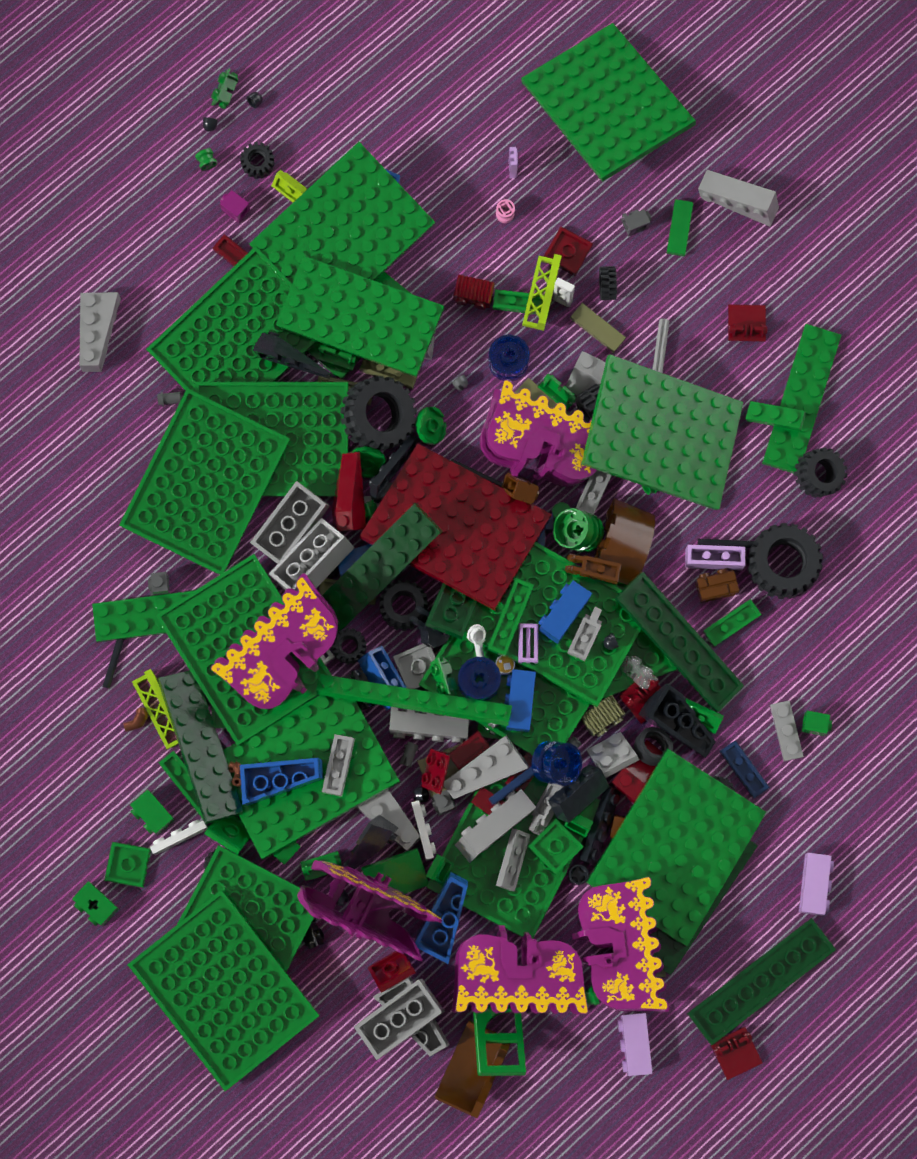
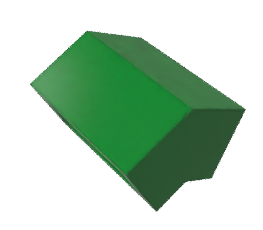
M578 814L571 822H566L564 827L586 837L593 821Z
M294 842L273 855L285 865L301 846Z
M437 854L426 877L444 885L455 863Z

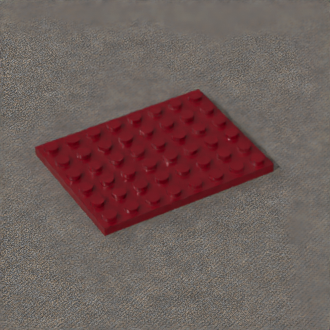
M417 444L360 534V539L373 545L413 504L417 503L443 532L409 565L495 611L551 518V513L534 504L512 498L505 492V489Z

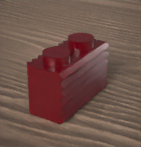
M458 275L453 300L459 305L466 306L468 303L481 310L490 308L495 283Z

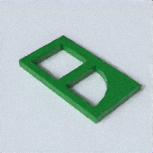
M488 1004L485 1012H473L478 1076L526 1075L521 1013H514L516 1033H485L488 1023L502 1013H494L491 1010L490 1004ZM508 1005L507 1010L503 1013L512 1012L510 1005ZM517 1043L519 1065L487 1066L486 1044Z

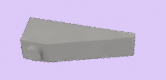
M582 351L566 387L572 393L578 395L594 384L600 386L605 362Z

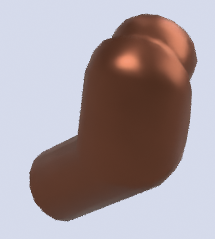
M138 708L134 719L123 723L125 732L144 726L148 718L145 708Z
M237 761L230 762L228 770L231 773L235 772L232 780L234 786L241 785V763Z

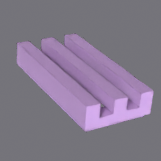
M510 147L508 160L509 177L516 178L518 171L517 148Z
M519 623L518 663H538V624ZM523 628H526V658H523ZM530 628H534V658H530Z

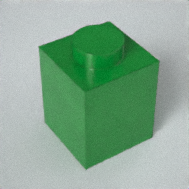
M808 710L804 713L801 732L825 736L827 732L831 731L832 721L830 720V715Z

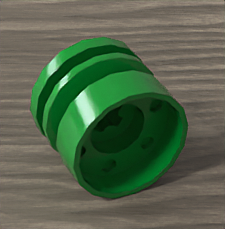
M570 508L562 511L556 517L553 524V535L559 545L579 552H590L601 543L604 527L596 515Z

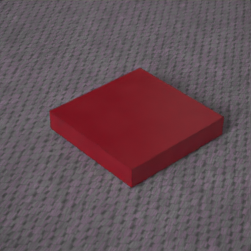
M560 226L544 257L553 259L554 254L561 255L559 268L576 277L593 243Z
M397 951L367 967L381 993L416 973L406 954Z

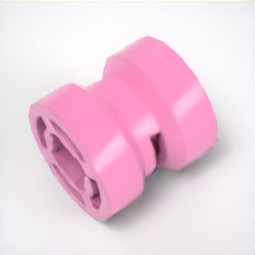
M508 199L501 200L496 207V217L502 223L511 222L515 212L514 203Z

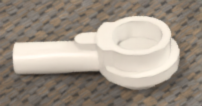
M479 624L470 627L467 638L470 642L474 643L477 660H483L485 658L483 642L485 641L486 632L484 627Z

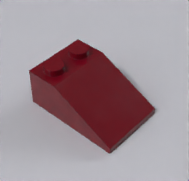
M648 740L644 742L646 748L655 755L663 754L661 750ZM639 759L623 768L610 785L634 804L656 766L647 765Z

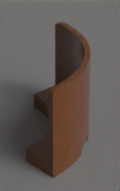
M615 498L608 508L604 531L607 534L605 540H601L594 558L622 564L619 582L628 585L642 572L654 536L655 515Z
M468 1021L434 1098L478 1119L496 1076H478L474 1022ZM487 1028L485 1029V1033H496ZM511 1043L486 1044L487 1066L502 1065Z

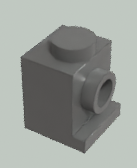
M643 209L641 211L634 210L629 213V216L626 213L622 214L621 221L628 236H632L649 229L652 219L650 213Z
M167 572L151 573V577L148 579V588L151 596L170 594Z
M447 790L442 791L441 795L438 793L433 795L432 804L439 816L457 809L452 796Z

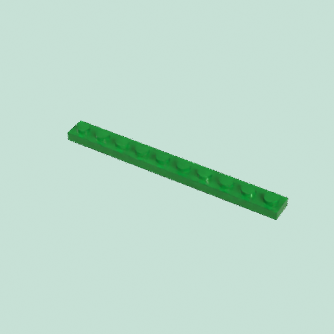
M320 674L316 687V694L505 726H509L512 705Z

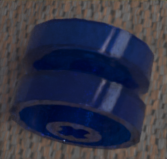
M509 334L502 335L494 340L488 353V365L495 377L503 381H516L528 369L530 351L523 339Z
M474 657L468 659L461 666L458 674V687L465 698L489 701L497 694L500 688L501 674L498 666L492 660L486 657ZM477 678H482V679H483V682H482V681H479V682L477 683V682H476V679H477Z
M552 740L544 741L534 751L532 770L535 777L543 783L568 786L574 783L581 773L582 756L578 748L571 743Z

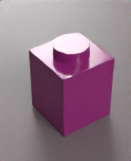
M232 190L228 194H224L220 200L221 210L238 223L250 210L249 202Z

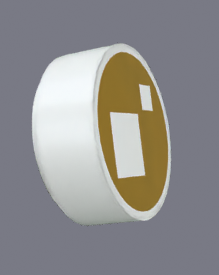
M499 656L495 662V669L501 675L510 674L515 667V662L506 656Z

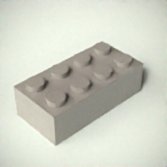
M296 481L250 543L278 564L322 518L330 505Z
M321 518L275 566L269 575L285 591L288 588L299 591L296 587V582L299 576L305 573L317 588L354 547L344 535Z
M421 978L356 1024L354 1028L375 1059L378 1060L445 1011Z

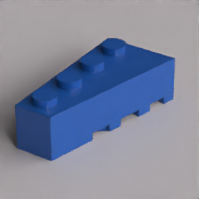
M310 758L240 765L242 805L248 806L322 780V759Z
M450 872L430 910L440 917L442 922L424 921L414 940L418 949L449 964L468 887L466 879Z

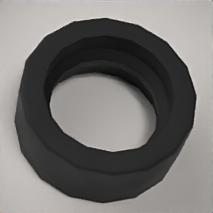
M658 727L645 728L634 742V751L643 763L651 766H657L663 754L655 755L651 753L644 744L645 738L656 740L661 745L663 754L666 749L673 751V742L670 736Z

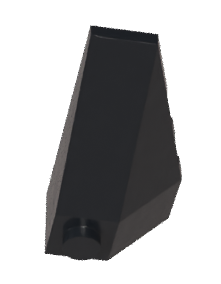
M269 331L266 334L262 332L253 348L258 358L330 379L331 377L327 370L281 339L277 333Z
M667 683L647 699L638 714L704 758L707 757L716 742L705 725L699 721L695 711L690 708L684 695Z
M380 814L376 816L363 830L356 842L357 845L348 855L350 860H347L343 867L348 866L356 869L387 844L391 845L398 836L395 834L398 827Z

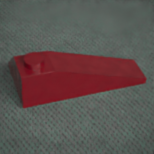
M360 452L342 454L332 509L333 527L337 531L359 530L366 527Z

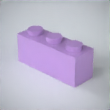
M687 545L685 549V568L743 570L745 567V547Z
M815 853L805 854L799 913L823 916L825 912L829 911L830 901L827 900V893L831 891L832 886L829 874L833 872L834 861H831V856Z
M646 1013L622 1015L621 1020H618V1030L623 1034V1040H620L621 1052L625 1053V1060H622L623 1072H627V1076L652 1074Z

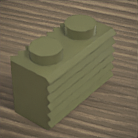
M610 695L600 702L598 707L594 706L584 713L580 721L592 737L595 735L600 737L608 731L606 729L611 724L616 726L624 720L622 717L625 715V712L615 698Z

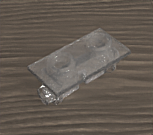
M634 655L632 657H625L626 662L622 664V669L630 678L634 679L633 681L640 688L647 689L650 686L651 680H658L652 674L653 671L642 664L640 658Z

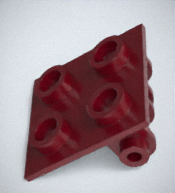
M728 304V341L766 342V305Z
M648 670L619 696L641 724L645 719L638 715L647 699L661 688L657 678L653 677Z
M430 749L426 759L425 773L422 775L421 787L441 795L451 756L447 755L446 752Z
M746 1027L722 1037L711 1046L727 1080L763 1063L753 1044L752 1036Z

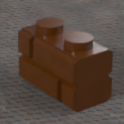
M509 472L505 475L501 488L505 489L509 496L529 504L534 503V500L539 495V488L536 484L524 477L512 476Z
M728 568L718 570L717 574L710 575V573L700 574L699 578L695 580L700 603L739 594L734 570L729 571Z

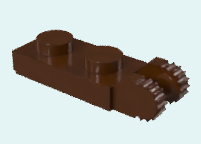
M575 554L568 555V561L582 563L581 568L571 565L566 566L565 571L567 573L580 574L579 576L614 584L618 583L622 564L585 555L584 557Z

